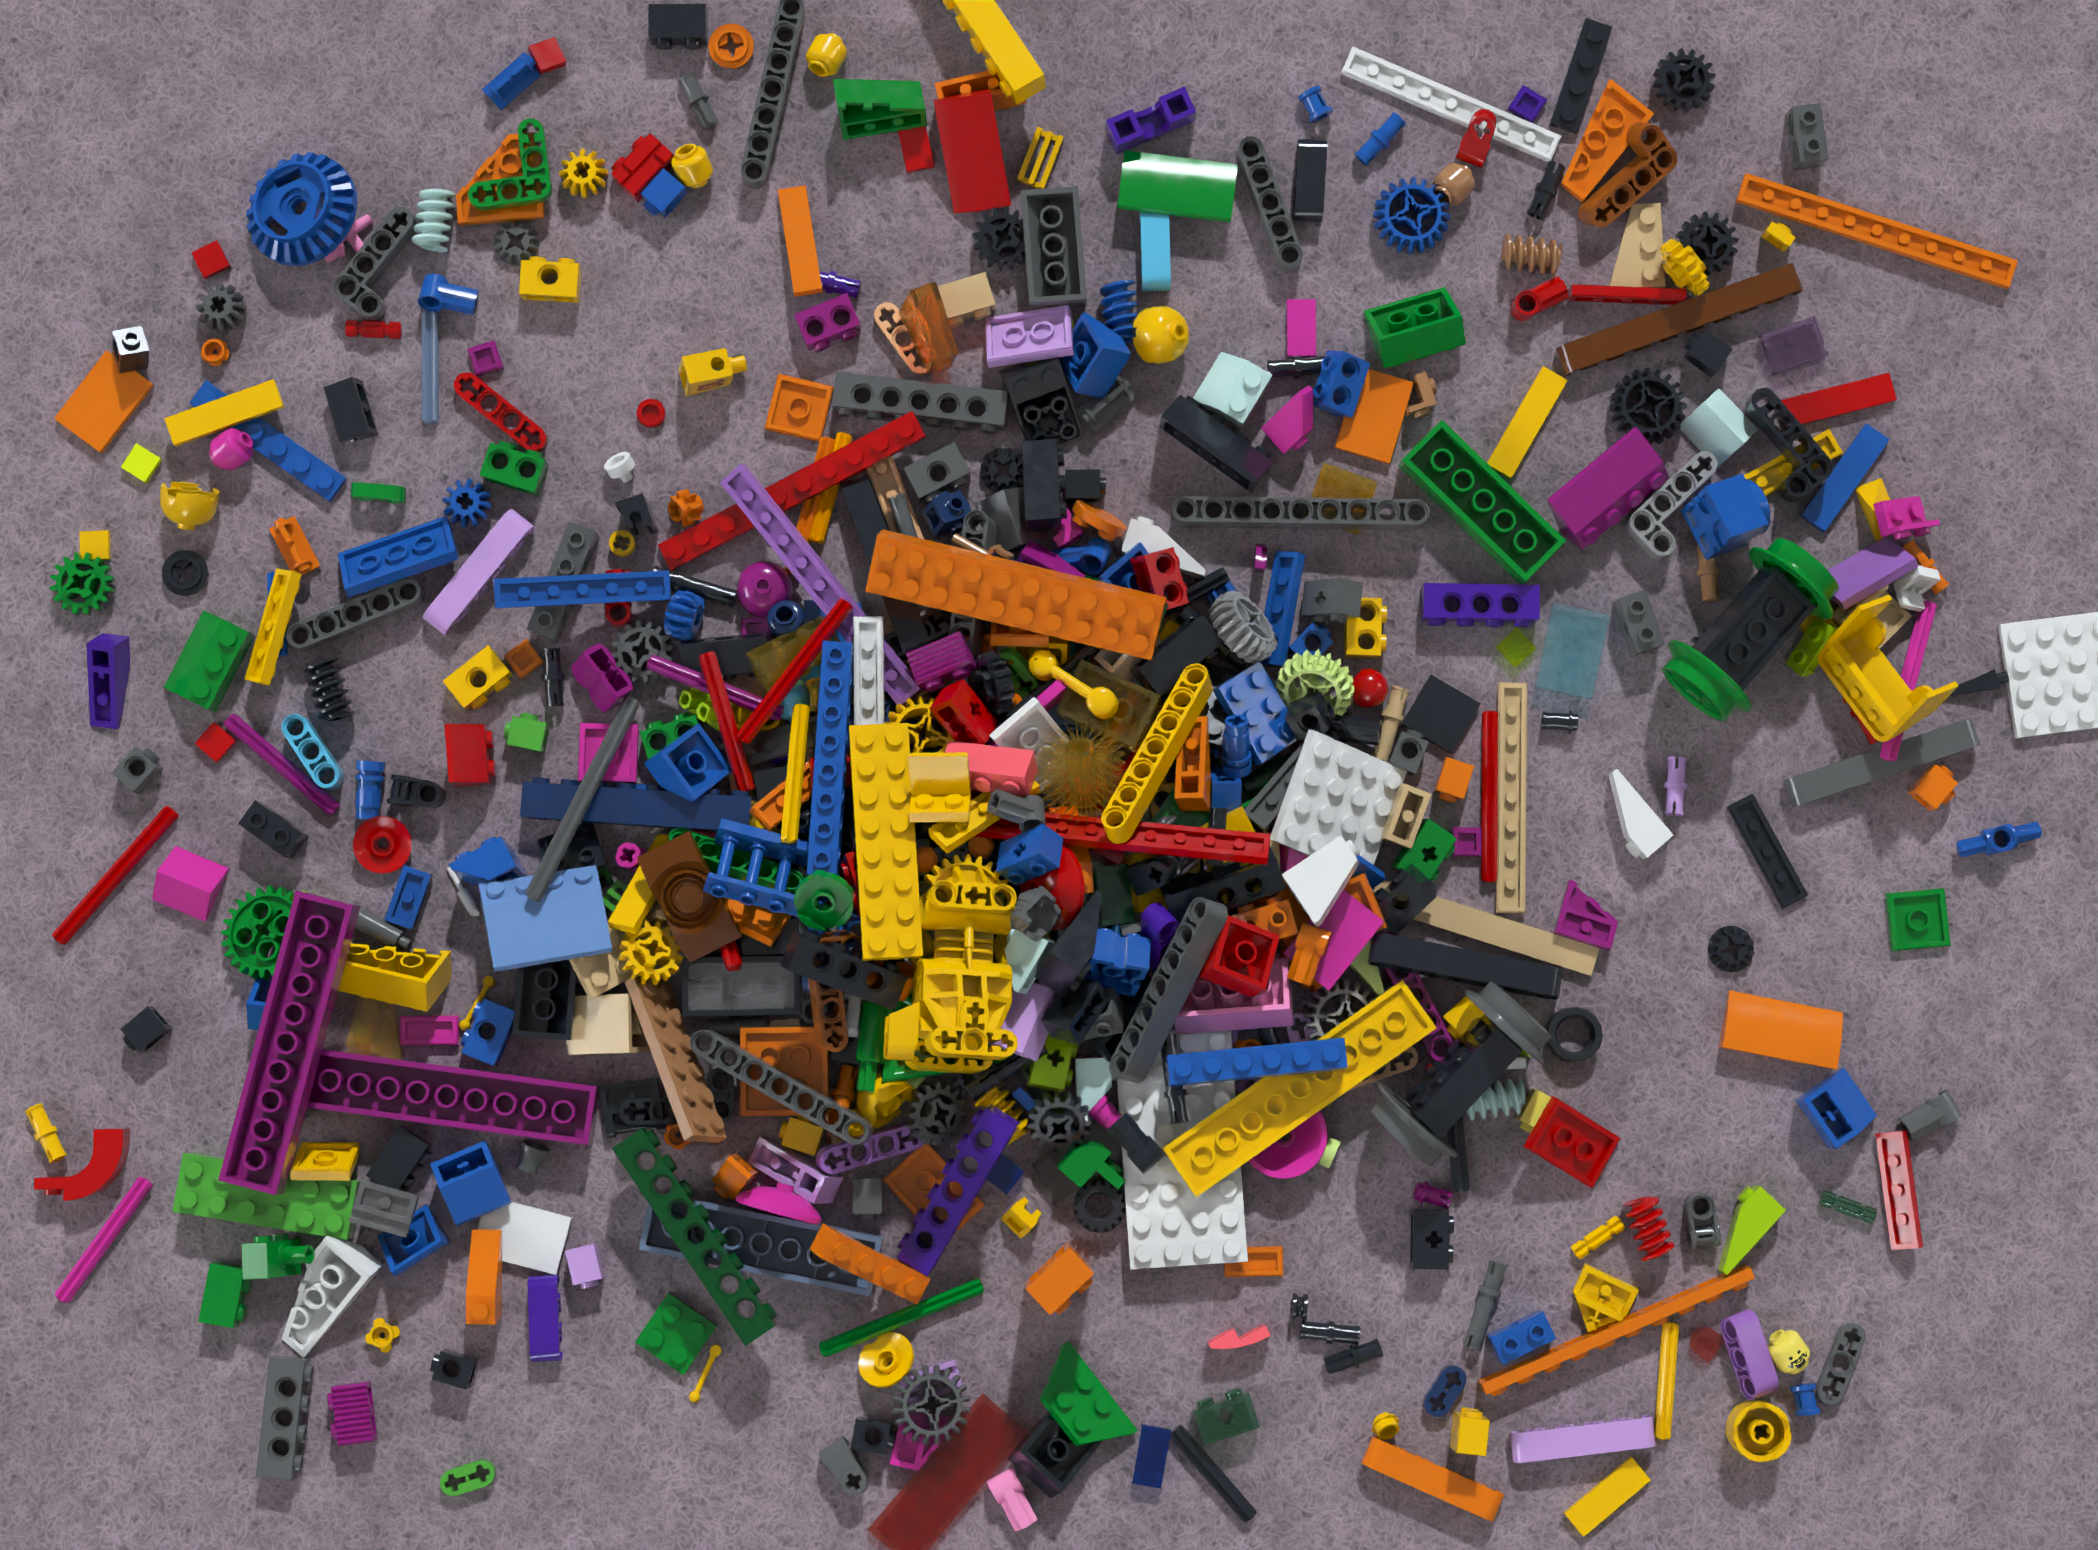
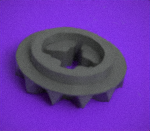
M511 220L504 225H500V229L494 235L493 247L496 254L503 262L509 265L520 266L521 260H529V257L536 256L540 246L538 233L533 226L523 220ZM508 234L516 238L523 236L521 243L524 251L516 246L509 247L512 242Z

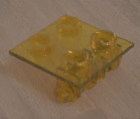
M1324 462L1311 498L1372 499L1377 482ZM1325 508L1321 511L1322 516L1328 520L1334 519L1337 516L1336 511L1332 508ZM1354 508L1350 511V515L1355 520L1365 518L1366 514L1360 508ZM1305 511V514H1304V516H1306V517L1308 516V512H1307V511ZM1341 529V530L1347 531V532H1349V533L1355 534V535H1357V536H1358L1359 531H1360V530Z

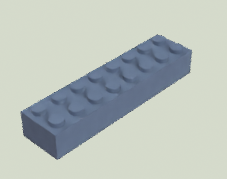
M692 1198L697 1205L702 1203L711 1216L707 1221L713 1230L719 1228L727 1240L724 1246L730 1255L735 1252L744 1265V1268L741 1269L742 1271L866 1296L872 1295L873 1283L823 1260L809 1250L822 1224L816 1225L786 1216ZM676 1202L673 1206V1213L678 1218H685L688 1214V1207L683 1202ZM648 1203L639 1250L686 1259ZM698 1226L692 1227L689 1232L690 1239L695 1243H701L705 1238L704 1230ZM830 1226L862 1244L881 1252L884 1236ZM709 1251L706 1255L707 1264L720 1266L722 1261L720 1254L716 1251Z

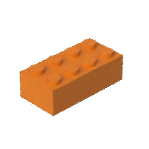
M1067 1242L1025 1282V1289L1049 1315L1054 1312L1059 1315L1072 1303L1070 1296L1076 1291L1080 1294L1083 1293L1094 1282L1092 1279L1094 1272L1092 1267Z

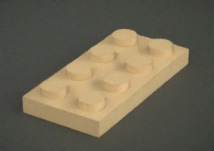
M657 900L654 901L644 921H649V915L652 912L662 909ZM649 922L651 927H654V925L656 924L654 922ZM609 924L608 929L612 952L569 959L589 1000L630 979L633 973L631 969L624 971L622 968L627 962L618 958L621 952H624L619 949L621 941H625L623 936L626 932L612 929L609 927ZM663 924L660 926L663 930L668 927V925ZM643 936L638 939L645 940L648 938V936Z

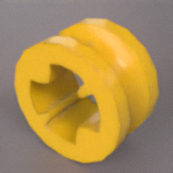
M618 530L610 536L609 547L615 555L626 557L633 553L636 542L630 532ZM620 536L624 540L628 538L630 540V544H626L628 549L624 551L621 548L615 549L614 543L618 544L616 539Z

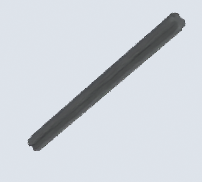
M629 696L623 699L525 891L528 899L535 902L541 901L640 706L636 699Z

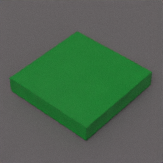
M1944 888L1885 894L1891 951L1951 946Z

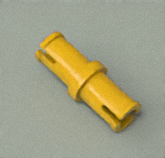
M39 1103L25 1110V1114L28 1116L36 1133L34 1138L37 1142L40 1141L49 1163L53 1164L67 1157V1153L56 1134L58 1129L55 1125L52 1126L43 1104Z

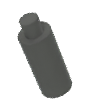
M365 909L359 912L355 926L357 930L387 946H398L404 950L408 949L411 940L403 936L404 931Z

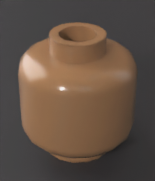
M1449 163L1445 166L1432 183V185L1436 184L1435 191L1433 192L1435 195L1442 192L1445 195L1439 202H1446L1451 206L1461 204L1475 187L1471 169L1466 165Z

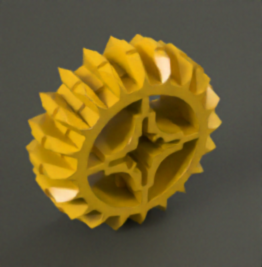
M920 696L917 699L916 705L909 698L906 700V708L900 703L897 704L895 708L897 713L889 712L888 718L890 721L884 722V724L903 723L908 718L923 716L922 720L917 724L908 723L909 742L913 747L912 753H922L925 748H936L937 746L943 747L937 753H945L948 742L955 741L930 711V707L935 701L934 698H930L928 704H924V699ZM931 719L941 726L945 737L932 728ZM923 725H926L924 731L925 740H922L921 746L918 747L919 731H922Z

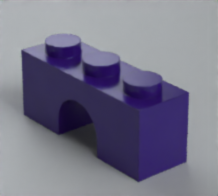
M1184 86L1159 97L1154 105L1145 110L1134 112L1131 109L1107 119L1105 130L1118 155L1124 152V150L1132 149L1195 122L1196 110Z

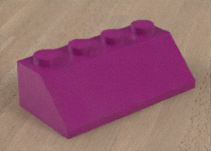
M1634 427L1550 496L1547 501L1559 530L1580 550H1583L1586 546L1595 542L1608 528L1617 524L1631 509L1639 506L1643 499L1654 490L1662 487L1665 481L1669 479L1662 459L1639 429Z

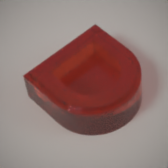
M1709 1327L1695 1329L1689 1340L1693 1352L1707 1363L1725 1342L1722 1336Z

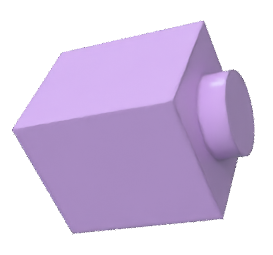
M597 1243L566 1250L565 1253L572 1284H581L582 1289L599 1285L598 1279L604 1278L605 1275Z

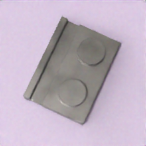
M361 1180L349 1222L406 1238L409 1234V1228L412 1224L420 1195Z

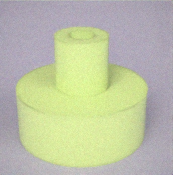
M1329 1137L1325 1151L1318 1164L1330 1168L1340 1141Z

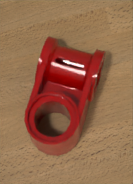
M1480 109L1474 113L1466 134L1463 135L1455 159L1479 168L1483 167L1497 123L1496 116L1492 111ZM1482 121L1487 122V126L1484 129L1479 128Z

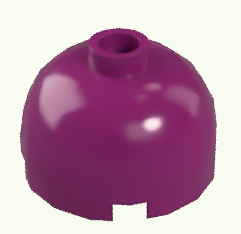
M757 561L747 566L740 574L736 585L737 597L741 606L750 615L760 618L767 617L768 611L777 602L783 600L792 601L794 596V584L789 573L780 564L771 561Z

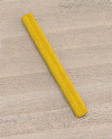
M795 704L792 711L781 829V842L786 844H795L798 840L810 710L809 706L805 704Z

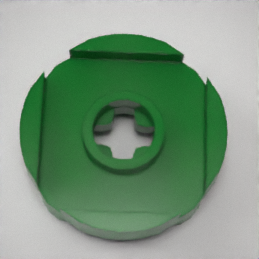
M816 870L811 875L805 877L796 888L794 905L797 915L805 925L816 930H826V928L834 926L838 928L845 924L852 914L854 890L842 877L834 873L825 872L824 870ZM827 896L832 904L825 903L823 906H820L818 904V897Z

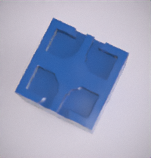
M1743 473L1705 486L1698 493V496L1692 499V502L1687 503L1681 509L1706 560L1744 547L1754 537L1764 534L1770 525V508L1765 494L1755 482L1745 479Z

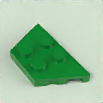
M1066 1341L1059 1348L1060 1354L1056 1364L1052 1366L1048 1376L1049 1382L1044 1387L1039 1400L1073 1444L1077 1447L1136 1433L1138 1431L1070 1342Z

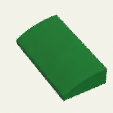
M1124 150L1117 209L1231 223L1238 164Z

